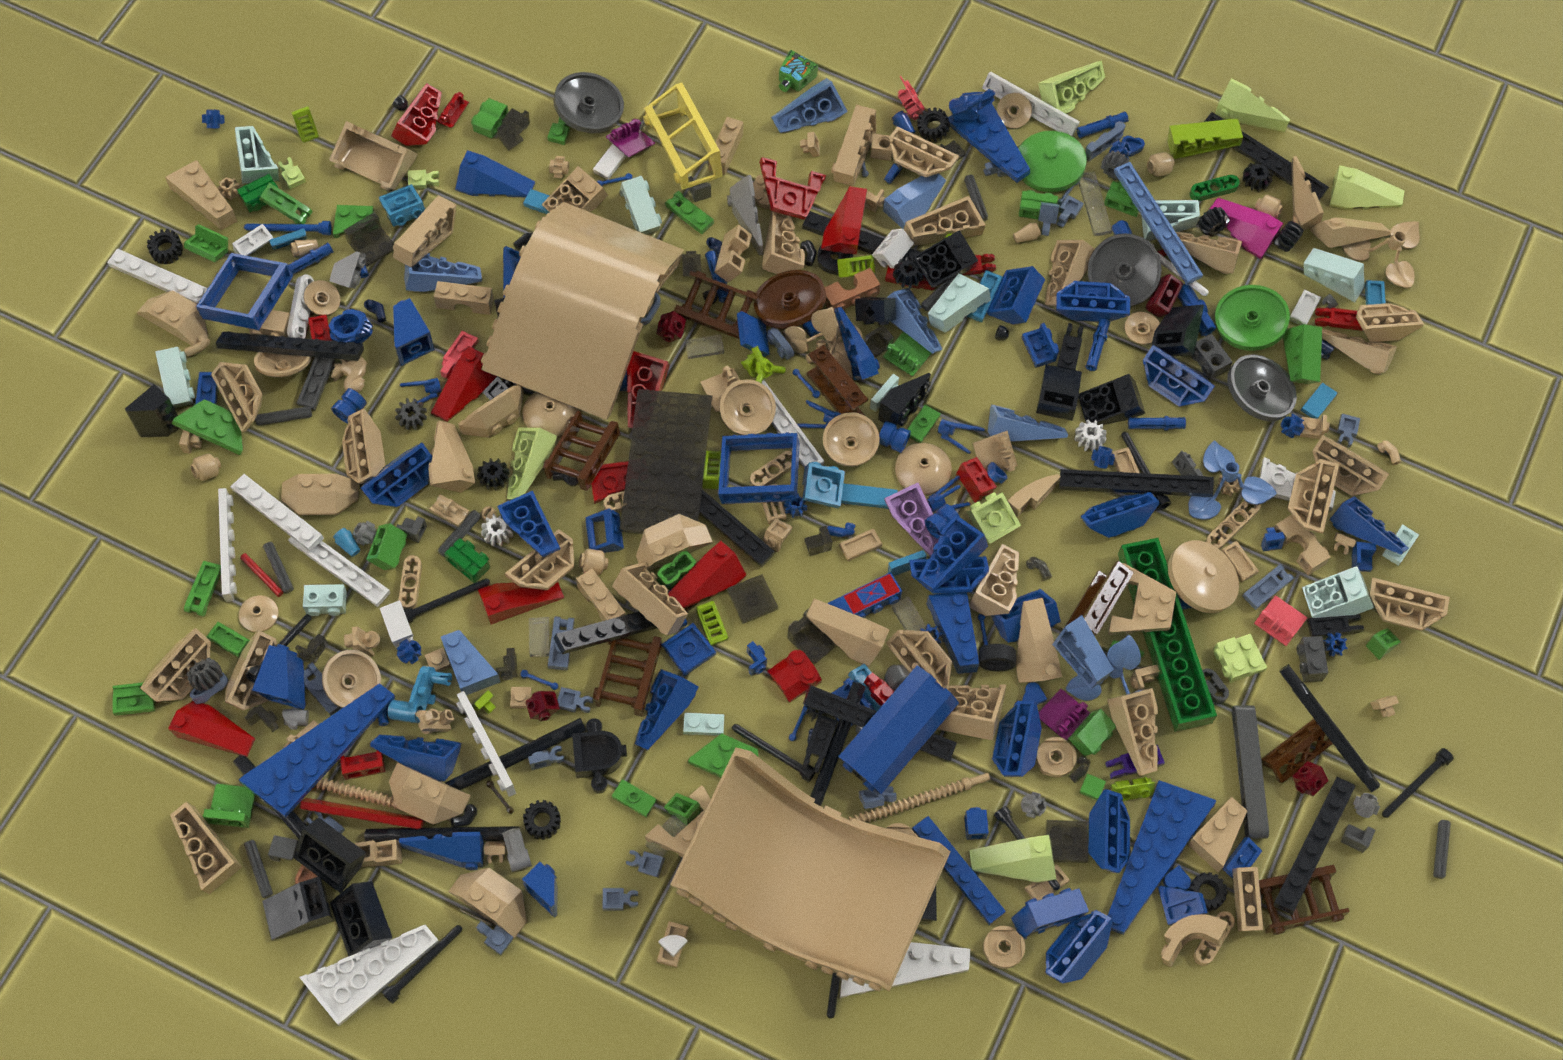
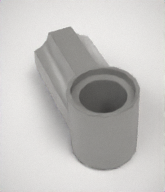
M514 828L502 833L508 851L507 857L511 871L514 872L532 866L520 829Z

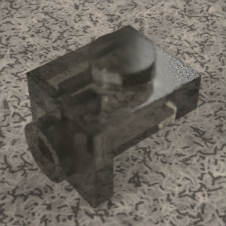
M261 704L250 709L245 716L250 726L261 719L272 732L279 728L276 723L278 718L271 710L267 712Z

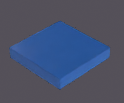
M743 311L737 313L741 346L749 350L758 346L764 357L770 355L766 338V325Z
M694 623L661 644L662 648L684 676L716 655L714 648Z

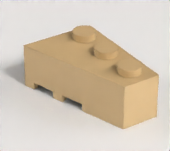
M1231 797L1188 843V846L1218 873L1224 867L1247 810Z

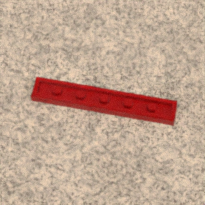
M305 798L300 803V808L303 810L420 829L425 825L424 820L405 814Z

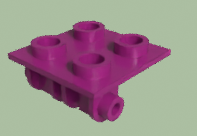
M632 119L629 124L624 123V125H620L619 128L613 129L610 134L606 135V138L628 158L655 144L653 140L639 129L641 125L639 119Z
M1060 688L1039 711V717L1057 735L1068 740L1090 712L1087 710L1088 705L1085 702L1078 703Z

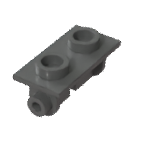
M1183 450L1172 461L1181 475L1204 476L1199 468L1195 469L1197 465L1191 458V455L1183 452Z

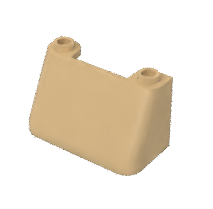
M346 121L329 160L335 163L334 167L343 171L345 168L380 183V188L390 192L391 189H396L418 154Z

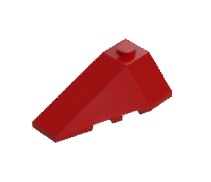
M426 83L397 122L391 137L405 146L427 144L436 131L435 126L438 119L437 114L442 92Z
M849 186L824 231L821 250L857 255L867 189Z
M467 346L431 411L432 415L448 422L461 412L469 402L475 401L497 377L481 370L483 366L481 360L484 353Z
M633 351L627 368L628 428L646 433L670 364L668 361Z
M720 541L697 562L668 595L675 597L680 605L686 608L700 602L701 599L709 596L713 597L718 592L734 588L746 577V573L735 552Z
M514 582L495 583L478 590L490 625L564 599L558 582L548 590L521 587Z
M194 701L178 709L168 727V730L177 738L248 757L255 741L253 736L212 706L204 703L196 704Z

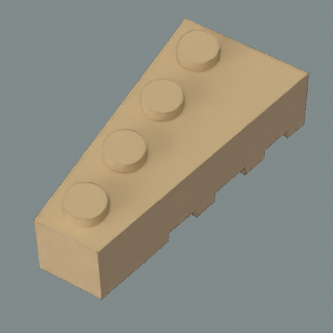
M860 105L855 106L842 147L837 155V161L832 166L831 173L834 175V181L851 186L855 185L872 144L873 133L876 134L877 132L875 109Z
M438 195L405 233L395 241L393 245V258L409 267L414 266L453 233L457 205Z

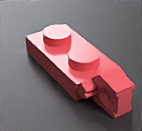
M464 331L460 332L443 357V367L440 370L441 377L446 379L450 377L458 359L467 346L475 348L479 342L477 337Z

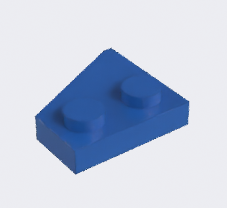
M1158 886L1168 925L1172 926L1187 916L1208 914L1203 893Z

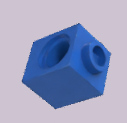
M979 807L966 810L964 815L966 840L987 839L989 834L987 810H981Z

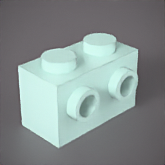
M344 584L304 585L303 608L305 613L310 616H319L320 614L338 616L346 614L347 591Z

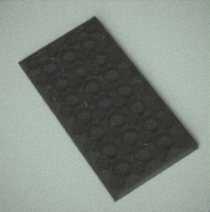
M638 389L620 532L643 534L645 529L678 514L699 522L713 395Z

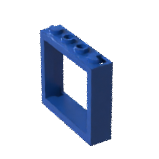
M231 253L196 308L202 319L260 330L292 279L293 274L287 263ZM239 270L272 276L248 314L215 308Z
M786 432L780 434L722 436L718 490L721 504L797 501L800 449L798 434ZM792 448L790 485L728 487L731 451Z

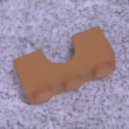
M871 268L854 274L853 284L855 288L852 290L843 289L839 282L826 286V307H833V310L834 308L842 307L845 310L852 305L855 306V299L876 297L880 293V283Z

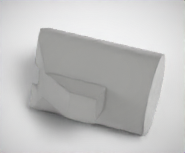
M293 707L282 711L284 725L291 729L297 730L298 726L308 725V710Z

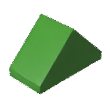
M1386 628L1376 633L1367 643L1366 647L1380 660L1398 646L1401 641Z
M676 793L663 807L684 826H687L700 814L699 802L679 793Z

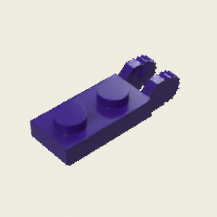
M1156 745L1157 767L1164 765L1165 762L1158 745ZM1129 753L1120 755V757L1105 763L1106 767L1109 768L1119 764L1123 766V769L1110 773L1111 779L1138 773Z

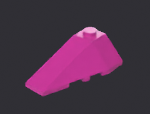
M1217 198L1210 207V209L1221 207L1225 210L1230 220L1226 227L1231 232L1230 235L1242 241V247L1259 259H1262L1283 225V222L1269 214L1221 198Z

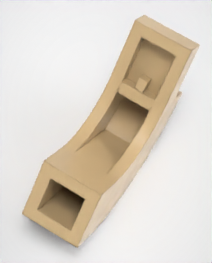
M1205 914L1191 915L1177 921L1164 935L1165 941L1169 945L1166 944L1161 951L1163 963L1172 967L1182 947L1195 939H1204L1221 947L1230 930L1228 922Z

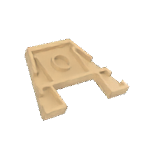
M1122 563L1134 572L1127 584L1137 586L1132 620L1112 615L1108 634L1116 635V633L1124 632L1129 634L1136 631L1153 632L1169 630L1172 622L1176 591Z
M701 785L689 796L690 799L699 802L701 813L675 837H672L658 824L645 835V840L661 845V848L674 851L679 856L684 857L711 800L705 788Z

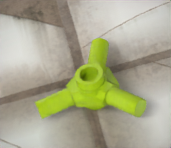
M758 346L751 349L757 360V377L755 381L762 383L763 379H766L773 373H785L786 368L784 366H774L773 363L763 357Z

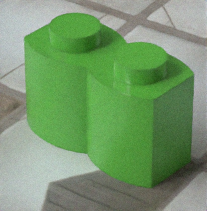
M488 98L481 104L478 114L472 118L473 131L492 139L508 116V105Z
M688 551L681 552L674 558L672 563L664 565L658 571L656 581L660 585H665L668 590L673 589L695 566L696 560Z

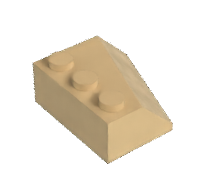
M1006 684L999 685V688H989V685H981V688H971L969 685H949L948 691L953 694L959 704L937 729L993 740L1002 712Z

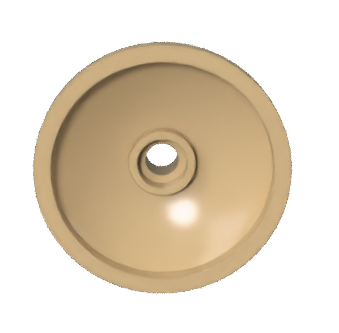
M258 352L254 358V365L257 371L266 376L282 378L295 375L304 370L310 363L311 357Z
M740 380L731 384L725 390L720 400L719 408L723 422L730 430L740 435H756L763 432L770 426L775 417L776 404L772 393L765 385L755 380ZM743 407H747L749 412H743Z
M534 392L528 397L523 406V420L527 428H541L557 435V438L562 437L567 429L571 417H574L579 409L541 393Z
M844 413L836 416L827 424L823 433V446L827 455L834 462L848 467L859 466L868 462L876 454L879 447V432L875 424L868 417L859 413ZM853 442L854 446H849L848 443Z
M916 443L906 447L898 455L895 464V474L899 483L904 488L919 483L924 495L934 494L946 485L950 480L952 472L951 462L947 454L939 447L929 443ZM925 461L928 464L923 465L921 462Z
M345 650L335 654L328 660L322 673V685L325 694L335 705L344 708L379 683L381 684V675L377 664L370 656L357 650ZM345 678L350 681L349 685L345 684Z

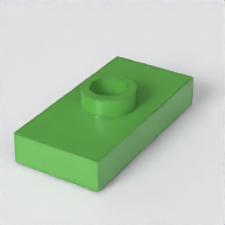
M924 405L907 429L911 431L909 438L922 443L940 418L941 413Z
M217 622L206 636L211 642L238 658L250 641L220 622Z
M623 779L612 794L613 799L644 817L648 816L657 802L656 798Z

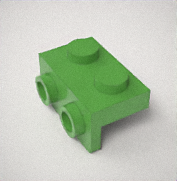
M198 224L195 226V234L184 242V248L216 262L228 253V238Z

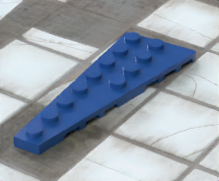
M379 683L239 779L240 783L286 818L386 709L390 702L395 699V695Z
M1160 780L1158 781L1108 916L1113 919L1112 931L1125 934L1141 908L1149 900L1153 891L1159 886L1165 874L1168 873L1187 843L1195 835L1199 826L1205 821L1207 815L1216 804L1215 799Z

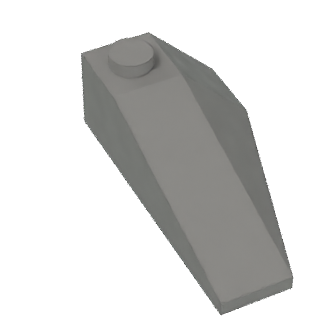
M747 175L730 187L727 203L728 206L732 207V212L741 227L752 234L751 243L757 253L763 255L760 224L757 223L758 211L757 207H755V192L752 177Z

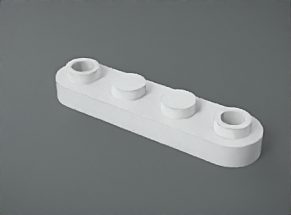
M307 274L298 277L296 280L287 326L288 337L303 339L306 337L311 310L305 304L304 291L310 283L314 282L313 278Z

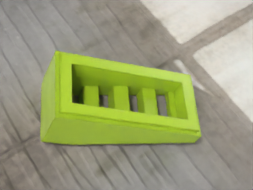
M308 106L291 112L297 132L303 143L319 137Z
M867 255L838 259L839 277H851L866 270L865 260L867 262V269L871 268L873 273H875L874 257Z
M705 451L702 477L704 489H719L721 451ZM709 459H720L719 461H709Z
M714 601L697 606L696 614L710 645L728 640V635ZM712 617H715L714 620H711V621H709V622H706V621H705V620H707V619H710V618H712ZM718 624V627L713 628V629H710V630L708 629L709 627H712V626ZM720 631L722 633L715 637H711V635Z

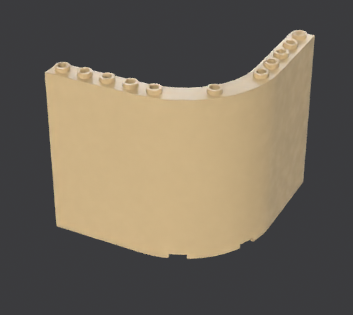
M566 202L561 203L559 206L557 205L545 217L543 216L541 221L538 220L535 231L527 245H523L519 254L521 258L510 285L507 284L503 295H505L504 302H501L497 312L500 314L493 323V336L490 335L486 346L489 348L482 357L481 363H483L481 370L607 420L612 413L632 353L643 327V324L640 323L641 319H644L645 315L648 314L654 302L655 293L658 294L665 281L678 268L684 250Z
M736 747L670 885L677 889L676 893L684 898L689 897L690 903L699 907L702 906L701 910L710 915L714 914L713 918L722 923L726 922L725 926L733 931L738 929L764 943L763 947L772 952H775V949L806 962L805 965L811 969L817 970V967H819L822 972L829 975L836 973V976L848 981L851 978L858 985L864 986L866 983L873 990L879 992L881 989L890 991L951 851L941 843L872 825L855 818L851 821L842 817V813L826 805L823 808L814 803V798L793 785L753 752Z

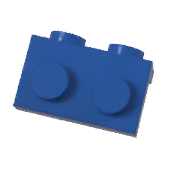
M1041 323L1039 329L1022 334L1021 338L1035 368L1056 362L1059 348L1053 342L1051 330L1046 327L1045 323Z

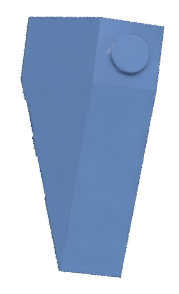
M826 78L811 87L771 118L778 131L782 133L804 126L833 121L848 111L832 81Z
M939 173L926 178L923 176L916 178L898 188L884 199L883 212L904 229L907 221L926 214L944 186L946 179Z
M428 253L412 267L405 264V287L407 291L426 292L435 290L437 281L464 285L482 282L480 267L463 262H448L445 257H440V259L430 257V253Z
M906 288L891 293L887 298H895L896 320L891 322L932 354L940 352L942 347L934 331L928 328V319L926 316H922L919 310L922 307L912 291Z
M991 404L988 433L990 436L1008 431L1010 441L1068 437V433L1063 427L1046 421L1038 423L1031 416L1025 415L1020 417L1014 414V410Z

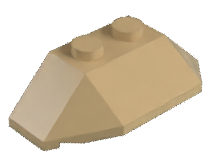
M898 126L888 139L894 162L925 178L950 170L959 159V155Z
M173 290L148 299L137 312L138 315L191 346L199 343L198 337L200 335H208L205 319H202L197 310V304Z
M1390 303L1360 305L1356 315L1358 323L1370 342L1400 340L1424 325L1415 310H1407Z
M220 362L211 375L241 432L245 433L255 421L262 406V392L247 365Z
M517 384L508 388L476 409L465 420L459 422L458 425L462 435L489 438L492 435L498 434L508 424L515 423L520 417L524 396L523 387Z
M361 409L348 416L347 422L349 423L342 440L347 476L359 484L374 478L386 465L381 432L365 409Z
M1324 435L1321 436L1312 451L1315 462L1322 459L1339 464L1334 486L1351 496L1378 491L1389 473Z
M1320 459L1295 475L1287 509L1304 529L1323 534L1339 468L1338 463Z
M297 474L282 482L281 501L297 515H337L359 499V483L339 474Z
M678 514L644 530L636 558L638 563L645 562L648 565L647 570L650 572L672 562L681 552L688 551L692 553L712 544L713 541L705 524Z
M558 529L553 534L560 546V550L545 557H542L533 550L508 570L505 576L521 587L542 590L550 589L574 568L573 539Z
M1372 578L1369 592L1370 599L1383 622L1423 631L1445 617L1448 612L1450 597Z
M194 628L177 642L154 667L140 689L155 702L184 699L194 688L187 679V673L190 671L189 668L193 667L195 663L200 662L201 659L206 660L210 658L211 641Z
M260 630L256 631L243 649L226 686V703L241 710H246L268 701L252 691L254 683L247 679L245 673L251 667L258 666L264 660L269 645L277 646L276 638Z
M897 630L886 644L907 671L911 673L918 665L931 674L941 687L948 690L952 661L928 631Z
M400 763L396 764L389 780L396 808L433 825L462 815L471 795Z
M491 868L460 875L448 891L495 926L497 925L509 933L514 939L527 923L522 890Z

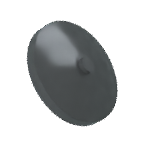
M578 72L570 74L559 82L554 93L553 102L558 116L570 127L585 133H602L612 129L620 121L624 110V101L619 89L605 77L594 73Z
M1117 234L1105 239L1095 248L1088 264V277L1090 282L1113 284L1130 297V306H1134L1148 299L1156 290L1161 278V261L1156 249L1144 238L1134 234Z
M1251 354L1240 357L1230 367L1227 375L1229 391L1236 403L1251 416L1264 421H1278L1285 418L1295 407L1297 394L1294 383L1290 381L1288 373L1273 360L1261 355Z

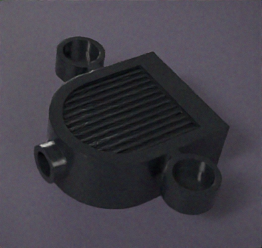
M592 718L586 724L587 732L572 734L576 778L594 776L591 781L592 790L596 793H603L608 787L607 780L603 775H609L620 767L623 757H627L626 745H621L616 735L608 731H602V723L599 719Z

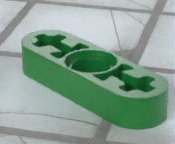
M1226 175L1196 183L1191 187L1189 195L1192 200L1203 201L1230 194L1238 189L1240 180L1235 175ZM1216 185L1219 190L1213 191L1210 186Z

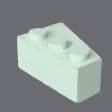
M253 126L235 127L242 184L251 183L267 174H270L274 181H279L278 167L271 159L270 153L265 149Z
M639 176L621 182L619 193L625 198V207L630 211L631 220L636 231L649 234L660 229L662 220L659 213L656 214L654 207H656L654 198L649 196L648 191L650 189L647 180L644 181L643 177Z
M1155 200L1175 232L1196 227L1200 217L1198 200ZM1142 217L1144 239L1148 241L1156 239Z
M1316 248L1312 249L1304 262V275L1353 302L1357 300L1365 287L1363 263Z
M958 273L928 312L930 325L946 333L963 321V318L969 313H974L979 306L991 301L989 288Z
M179 347L155 351L165 395L170 398L174 408L192 405V399L195 398V394L189 383L191 377L186 367L187 359L185 352L181 351Z

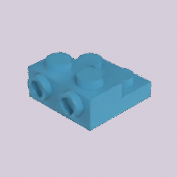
M412 184L379 197L380 203L393 227L396 225L402 226L409 220L417 219L425 211L424 204Z
M809 462L804 467L802 500L839 508L842 500L845 471L839 470L835 466L827 467L818 462Z

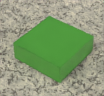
M1087 773L1079 793L1098 800L1106 781Z

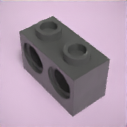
M1212 334L1196 342L1192 358L1198 362L1202 372L1210 380L1229 371L1233 361Z

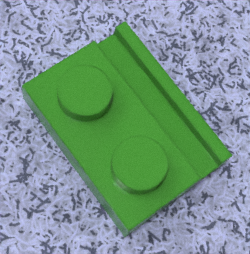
M143 683L113 686V714L115 716L155 711V701L140 689Z

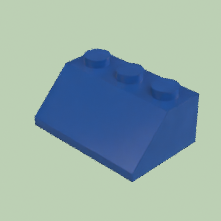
M1034 266L1006 270L987 310V314L1010 324L1026 323L1045 282L1044 277Z
M1038 589L1018 597L1009 614L990 616L1000 636L1008 643L1016 642L1020 635L1023 601L1043 598L1051 628L1061 622L1056 601L1043 590Z

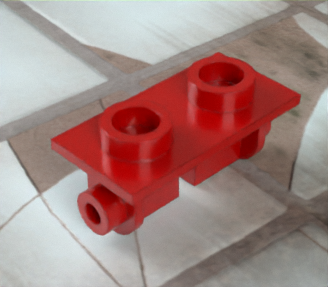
M461 92L454 94L437 119L438 123L453 128L469 104V101L464 100V95Z

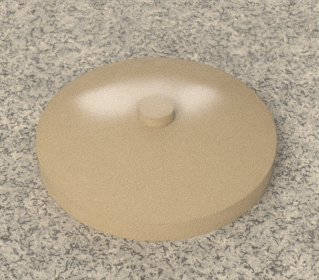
M1192 540L1181 544L1171 554L1168 562V574L1171 584L1179 597L1189 606L1205 613H1218L1228 608L1235 601L1239 591L1237 572L1229 558L1217 547L1204 541Z

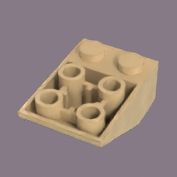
M577 166L544 201L542 206L551 212L561 202H566L591 212L601 204L608 194L600 184Z

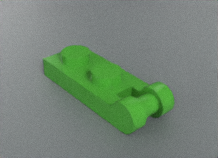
M271 183L268 184L259 200L292 219L296 224H306L307 217H310L313 213L309 207ZM296 210H299L301 214L298 215L297 213H295Z
M677 191L673 194L672 199H668L665 202L666 207L700 234H703L714 224V219L686 199L680 191Z
M207 561L202 562L186 600L185 612H195L199 616H205L207 606L221 575V565ZM196 600H200L199 605L194 604Z

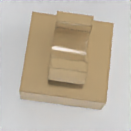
M815 132L807 133V139L800 140V147L803 148V153L810 152L813 157L820 156V144Z
M183 430L179 445L183 453L191 454L192 447L201 448L202 440H200L199 436Z
M1336 532L1334 540L1338 542L1334 544V550L1337 551L1338 546L1343 545L1345 547L1343 554L1346 555L1349 552V546L1354 547L1356 540Z
M1386 696L1370 703L1373 710H1380L1383 717H1390L1395 715L1392 705L1399 702L1397 696Z
M486 841L484 855H488V862L492 863L493 855L499 856V862H503L504 854L507 850L505 841Z

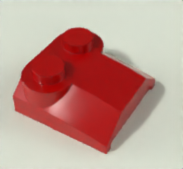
M800 649L793 650L789 653L788 657L767 670V673L771 675L789 703L806 693L809 685L815 687L822 683L817 669Z

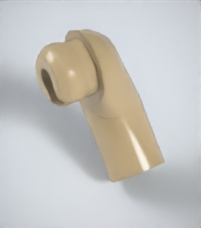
M1387 440L1378 443L1377 447L1381 453L1385 451L1389 453L1392 465L1401 463L1398 450L1393 444Z

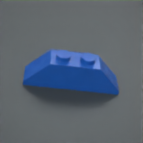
M1073 281L1057 292L1056 311L1071 320L1099 322V319L1104 318L1111 322L1130 315V297L1111 283Z
M1155 345L1150 348L1143 359L1148 386L1179 407L1205 402L1215 387L1214 384Z
M421 442L383 467L374 478L368 480L361 487V490L373 504L398 507L428 485L429 463L432 462L433 456Z
M1151 492L1125 495L1090 507L1085 514L1081 515V519L1090 529L1108 538L1115 537L1144 526L1158 507L1159 501Z
M978 557L933 591L919 581V577L928 559L909 560L911 576L932 594L972 592L989 573L987 557Z
M1017 701L1014 707L999 722L992 760L1004 777H1023L1035 766L1042 730L1036 701Z
M1105 789L1089 813L1088 853L1101 869L1120 873L1130 858V817L1122 801V794Z
M1094 910L1091 914L1071 921L1046 952V974L1062 984L1082 979L1107 948L1113 919L1098 910Z

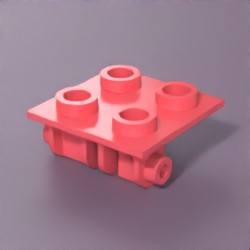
M900 76L906 89L898 91V98L901 100L909 117L917 120L920 114L923 115L922 112L925 110V107L917 97L918 95L909 81H904L902 76Z
M1275 595L1254 624L1287 646L1307 620V617Z

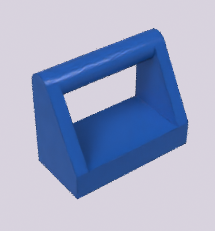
M609 508L585 518L589 549L601 550L604 553L624 549L619 513ZM604 521L607 542L596 546L593 522Z

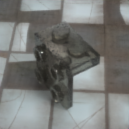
M807 609L799 621L795 620L789 625L787 638L798 649L803 651L813 664H816L837 645L806 617L809 610Z

